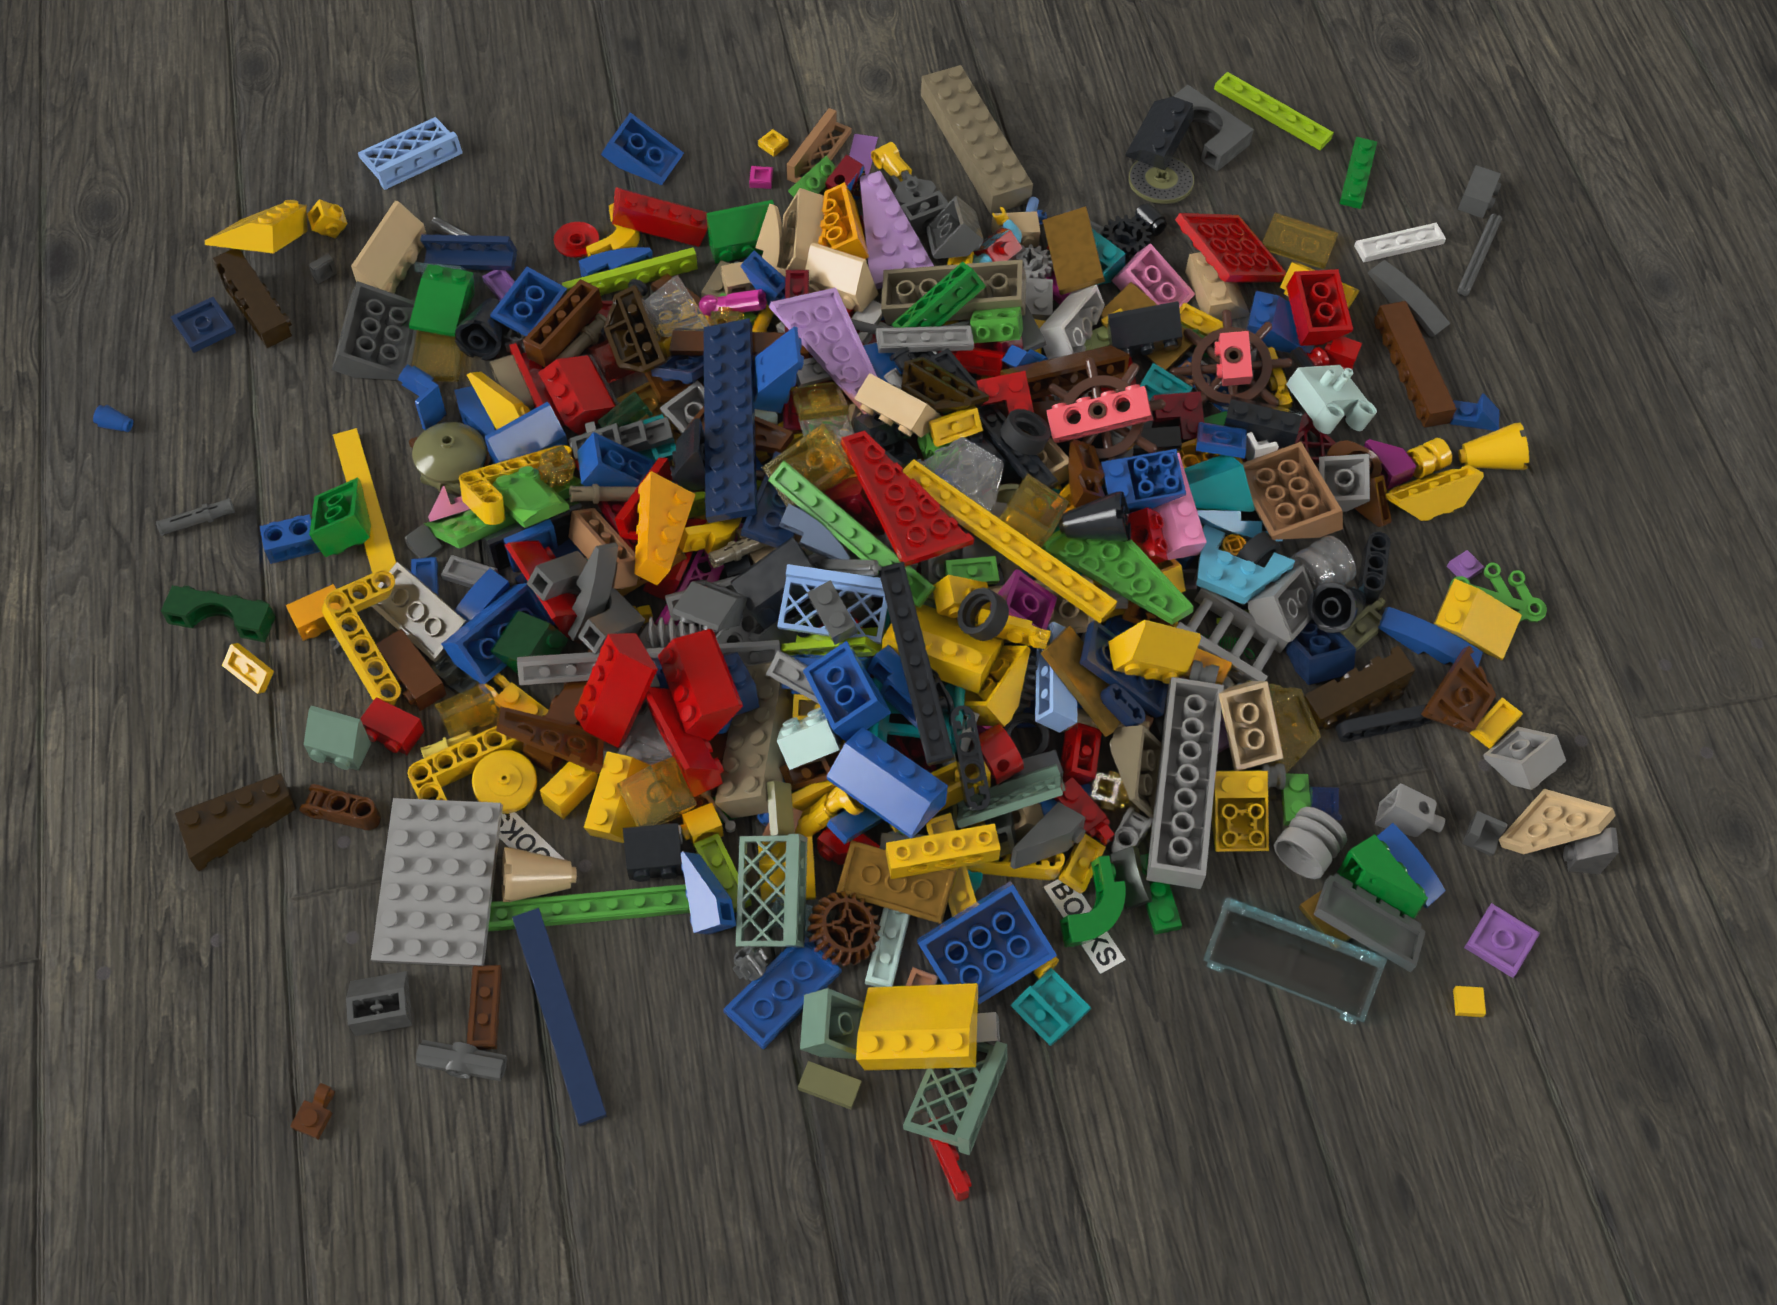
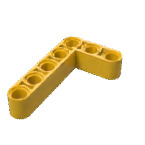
M558 445L465 472L459 476L462 501L485 524H500L505 521L503 496L493 486L496 479L503 475L518 472L520 468L525 466L537 469L541 480L545 483L571 475L574 472L572 449L566 445Z
M379 570L327 594L322 607V613L372 699L374 700L377 697L394 706L401 693L400 685L357 612L377 604L390 596L395 585V578L391 572ZM376 582H383L388 588H379ZM360 592L365 598L357 599L353 596V593ZM333 602L338 603L341 609H333L329 604ZM349 624L354 628V631H346L342 628V625ZM362 646L367 650V653L361 654L355 650V647ZM375 668L380 672V675L373 676L368 672V669ZM389 690L393 697L386 698L381 694V691Z
M497 726L413 763L408 769V777L418 799L428 800L436 796L437 799L435 800H447L441 787L472 774L478 762L489 753L497 750L520 752L523 750L524 743L496 732ZM496 742H501L498 746H491ZM471 753H477L474 757H467ZM452 764L451 767L442 769L443 766ZM427 775L425 779L417 780L420 776Z

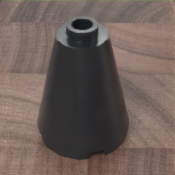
M494 298L484 300L457 326L455 342L459 349L467 356L472 358L478 356L482 357L481 360H488L494 358L499 353L504 324L490 317V314L499 304V300Z
M1116 491L1064 512L1063 518L1059 519L1061 534L1065 533L1067 538L1130 541L1131 522H1128L1127 514H1129V508L1124 492Z
M1327 582L1311 593L1307 604L1308 615L1314 620L1320 630L1328 633L1341 632L1349 628L1366 605V597L1359 589L1338 582Z

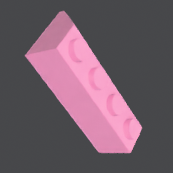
M1179 453L1177 454L1186 495L1152 509L1160 513L1164 522L1162 530L1168 545V550L1166 551L1168 560L1199 555L1207 543Z

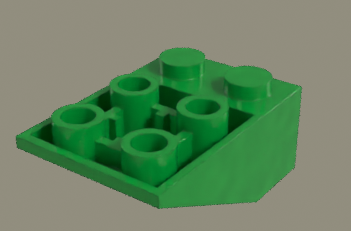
M1375 834L1349 850L1338 870L1340 876L1353 883V889L1356 886L1361 887L1376 896L1377 903L1383 900L1401 911L1399 915L1401 917L1406 914L1414 919L1428 900L1423 887L1413 881L1408 875L1406 867L1393 857L1387 844L1379 840Z

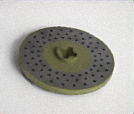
M1172 157L1166 170L1137 161L1129 172L1128 180L1131 189L1139 197L1153 203L1169 204L1181 201L1191 193L1194 186L1192 170L1184 162Z

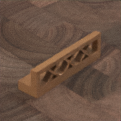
M828 108L787 163V180L797 183L802 178L799 177L801 174L808 173L815 166L811 165V160L821 158L822 160L827 156L831 161L850 136L852 128L836 122V110ZM835 129L839 132H842L843 134L840 136L832 137L831 133ZM824 145H832L830 150L822 151L821 149Z

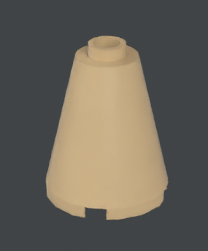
M511 847L504 848L505 850H503V902H513L570 889L571 883H576L577 870L576 867L571 866V861Z

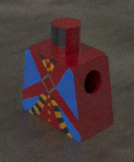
M846 154L826 180V191L845 182L853 198L857 201L861 197L860 177L865 175L864 165Z

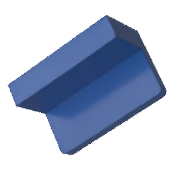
M419 374L414 379L419 398L415 400V405L422 428L427 430L437 424L447 414L439 385L423 374Z

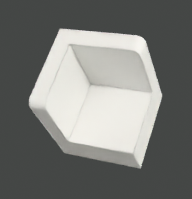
M1252 432L1247 433L1245 456L1248 461L1278 450L1277 442L1268 443L1267 440L1257 442Z

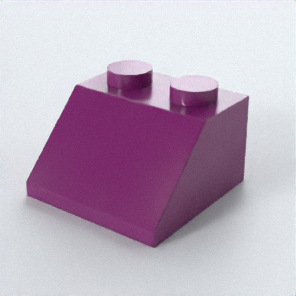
M1015 570L998 592L1007 601L1009 615L1030 620L1033 626L1047 630L1057 597L1020 570Z

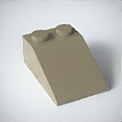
M1143 725L1117 727L1113 732V738L1110 740V748L1128 797L1147 816L1153 818L1161 742Z

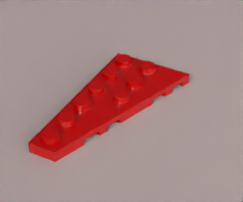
M866 431L841 438V445L899 561L904 562L905 567L974 543L975 539L969 533L966 534L958 526L959 523L953 517L950 518L940 508V504L913 478L910 479L903 472V468L898 463H894L885 454V450Z

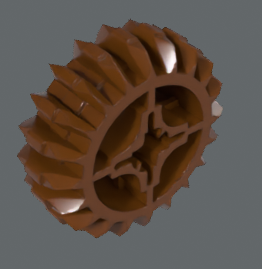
M841 891L838 895L835 892L830 893L827 898H821L818 901V905L813 906L811 910L813 914L808 916L807 920L811 925L807 927L806 931L814 934L809 938V942H816L818 945L815 947L814 952L822 950L824 952L822 960L831 957L832 965H836L839 961L842 966H847L850 962L852 965H856L860 960L867 959L870 955L869 953L876 949L874 943L878 942L880 938L876 932L880 930L881 926L874 924L879 915H871L870 913L873 906L865 907L863 905L865 898L857 901L855 893H851L847 897L845 891ZM836 910L834 921L826 923L829 911ZM861 934L859 945L851 948V942L854 941L853 937Z

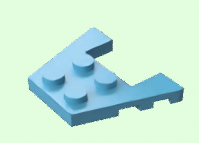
M1204 525L1203 532L1207 543L1200 552L1196 585L1238 603L1245 604L1262 592L1267 584L1279 580L1284 572H1290L1294 567L1295 560L1274 552L1266 567L1263 568L1251 561H1246L1231 555L1229 552L1219 550L1218 548L1223 542L1225 532Z

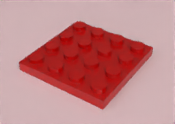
M1179 213L1175 219L1181 227V231L1188 235L1193 242V246L1205 256L1206 262L1213 266L1219 278L1224 282H1283L1287 272L1239 215Z

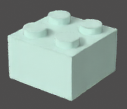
M822 708L810 711L807 714L808 717L798 720L795 717L783 723L777 743L789 770L840 750L842 738L832 730Z

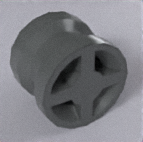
M1277 763L1275 766H1269L1268 764L1260 765L1259 770L1268 771V789L1270 787H1275L1277 790L1285 788L1286 772L1283 763Z

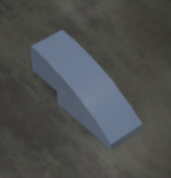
M788 503L779 527L802 536L799 543L801 547L828 559H850L842 545L829 530L806 512Z

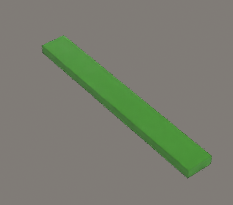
M783 460L769 478V482L807 514L819 521L835 538L861 560H877L878 565L881 566L900 562L895 552L786 461ZM907 566L905 569L914 604L920 608L936 587L914 568Z
M686 884L528 898L513 902L495 901L491 902L488 931L516 929L512 917L539 908L545 926L690 913L689 902L686 897Z

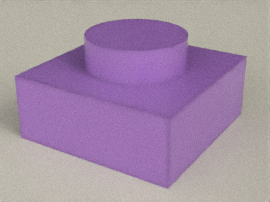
M1468 550L1449 561L1447 565L1456 577L1463 576L1468 580L1481 573L1484 568Z

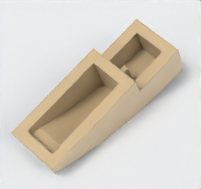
M769 204L755 248L764 251L762 258L770 265L781 268L783 257L782 222L778 207Z

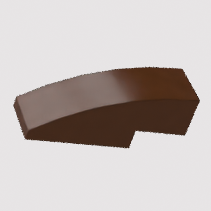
M1072 439L1069 446L1068 472L1071 497L1074 507L1077 508L1105 496L1100 484L1105 474L1094 445Z

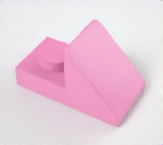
M443 486L428 518L431 522L469 510L470 508L462 501V496L454 498L455 503L450 504L445 486Z

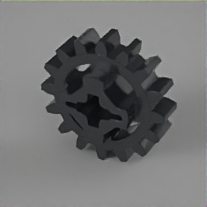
M1125 215L1124 219H1121L1119 216H1116L1115 221L1110 219L1108 225L1104 226L1103 237L1125 252L1126 259H1129L1131 254L1134 256L1150 244L1152 233L1149 232V226H1143L1144 220L1138 222L1136 221V216L1129 219L1128 215Z

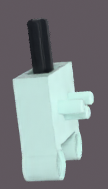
M1301 347L1292 350L1291 357L1298 365V368L1286 385L1313 420L1315 428L1321 433L1330 434L1343 416L1346 415V423L1352 429L1363 431L1377 413V410L1352 381L1353 370L1350 368L1344 370L1341 365L1315 366Z

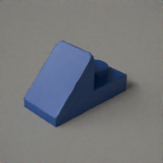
M1482 393L1477 404L1453 401L1457 409L1451 420L1452 425L1492 431L1499 429V409L1484 393Z

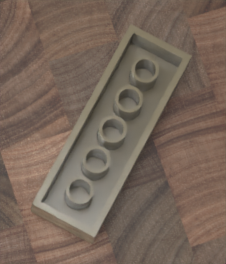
M1023 260L967 264L974 269L986 287L947 321L971 319L975 310L1021 307V314L1024 316L1026 308V272ZM959 264L883 270L881 311L886 324L891 325Z
M772 662L746 667L756 684L759 708L733 716L728 730L722 763L724 772L720 773L723 784L718 786L715 804L731 818L769 813L766 784L770 781L782 782L783 780L779 767L785 764L786 761L777 743V738L783 723L793 717L794 694H791V689L782 688L781 682L766 675Z

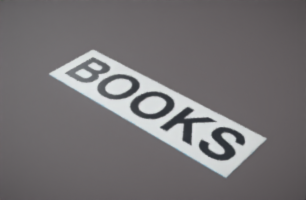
M515 812L502 814L499 838L509 848L565 860Z
M1058 879L1044 886V889L1063 918L1067 915L1087 913L1092 909L1082 893L1079 894ZM1108 932L1082 945L1100 974L1126 960Z

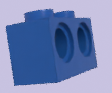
M310 514L260 526L264 551L270 564L320 552L309 535L311 526Z

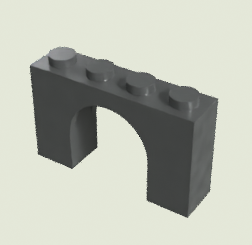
M1186 85L1174 95V97L1193 103L1194 118L1192 122L1205 123L1214 128L1218 133L1204 144L1201 161L1218 172L1250 145L1254 129L1199 91Z
M578 551L542 563L535 567L527 585L543 601L566 593L579 595L581 589L576 582L588 561ZM611 587L604 612L589 618L578 637L594 654H598L608 634H637L646 619L616 589Z

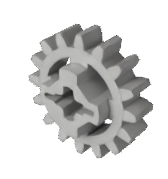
M1030 244L1028 248H1025L1021 245L1022 249L1009 259L1023 260L1026 278L1046 279V277H1051L1052 271H1054L1051 255H1048L1047 249L1041 251V246L1033 248V245Z

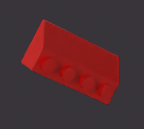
M616 187L612 224L699 247L707 231V212Z
M539 540L509 542L505 545L527 581L537 565L556 559L549 546L543 548ZM566 593L543 601L537 595L561 633L568 639H571L568 632L577 617L572 607L577 600L576 597L579 595Z
M706 629L674 638L658 655L685 732L710 741L743 707L714 631Z
M636 633L607 635L574 712L576 719L579 720L585 732L617 748H623L658 670Z
M650 687L645 699L651 717L693 797L723 784L720 773L724 772L718 757L712 758L710 753L713 752L709 740L685 732L670 689Z

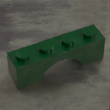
M172 585L161 609L168 624L193 628L200 621L208 617L225 616L234 620V626L241 638L266 642L276 618L270 604L263 600L252 601L237 595H221L211 590L205 592L195 590L190 586L179 587Z

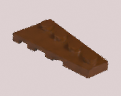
M500 707L496 732L600 774L603 766V740L585 732L580 725Z

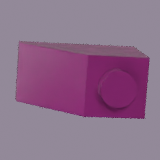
M1371 439L1365 442L1364 447L1378 455L1381 461L1382 471L1380 475H1384L1386 490L1411 480L1416 465L1413 458L1408 456L1403 448Z

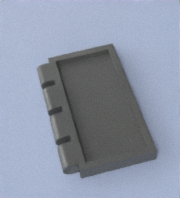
M1339 874L1330 875L1324 883L1314 915L1411 973L1417 966L1426 932L1421 929L1422 924L1406 914L1402 917L1399 916L1401 911L1383 900L1377 903V897L1361 887L1356 886L1353 889V883Z

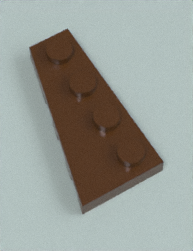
M703 406L702 409L698 412V414L694 417V419L700 418L705 433V417ZM755 416L756 451L772 454L776 451L783 454L794 439L793 432Z

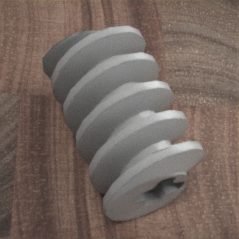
M650 617L649 642L652 648H658L660 643L663 648L674 638L702 631L703 625L699 624L696 626L689 623L688 626H685V623L681 620L678 625H675L673 618H670L668 625H665L663 617H660L656 625L653 618Z

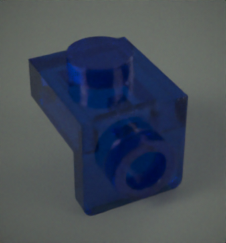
M1310 787L1311 807L1327 813L1335 820H1342V814H1339V788Z

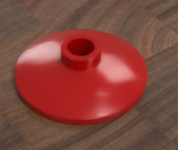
M585 222L567 223L560 227L554 235V245L558 252L573 258L586 256V247L599 241L598 231L592 225Z

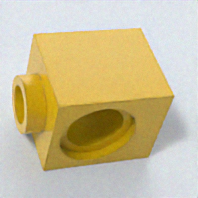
M712 803L682 814L683 825H680L681 832L685 841L690 839L692 845L717 833L720 837L723 836L722 823Z

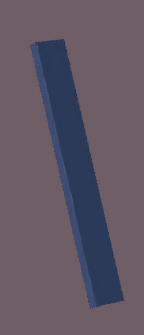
M539 908L513 916V922L578 1125L580 1127L607 1117Z

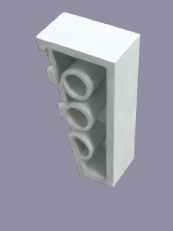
M1097 285L1071 292L1039 328L1047 344L1043 349L1048 359L1086 350L1084 344L1086 340L1091 338L1093 334L1092 326L1097 324L1105 306Z

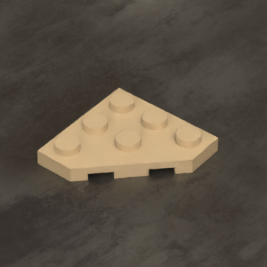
M1543 789L1500 837L1499 842L1502 848L1527 854L1600 834L1615 817V813L1611 807Z

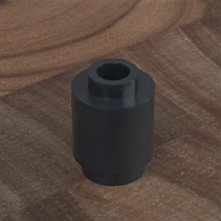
M1142 204L1135 211L1136 221L1144 220L1143 226H1149V232L1154 236L1160 235L1167 227L1165 217L1152 204Z

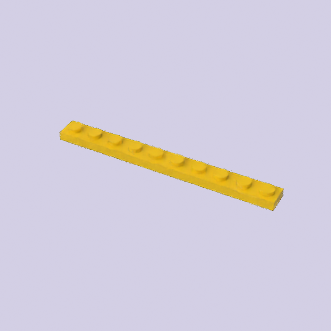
M915 459L903 469V472L910 479L913 478L940 504V508L950 518L953 517L965 529L1100 624L1116 607L1118 601Z

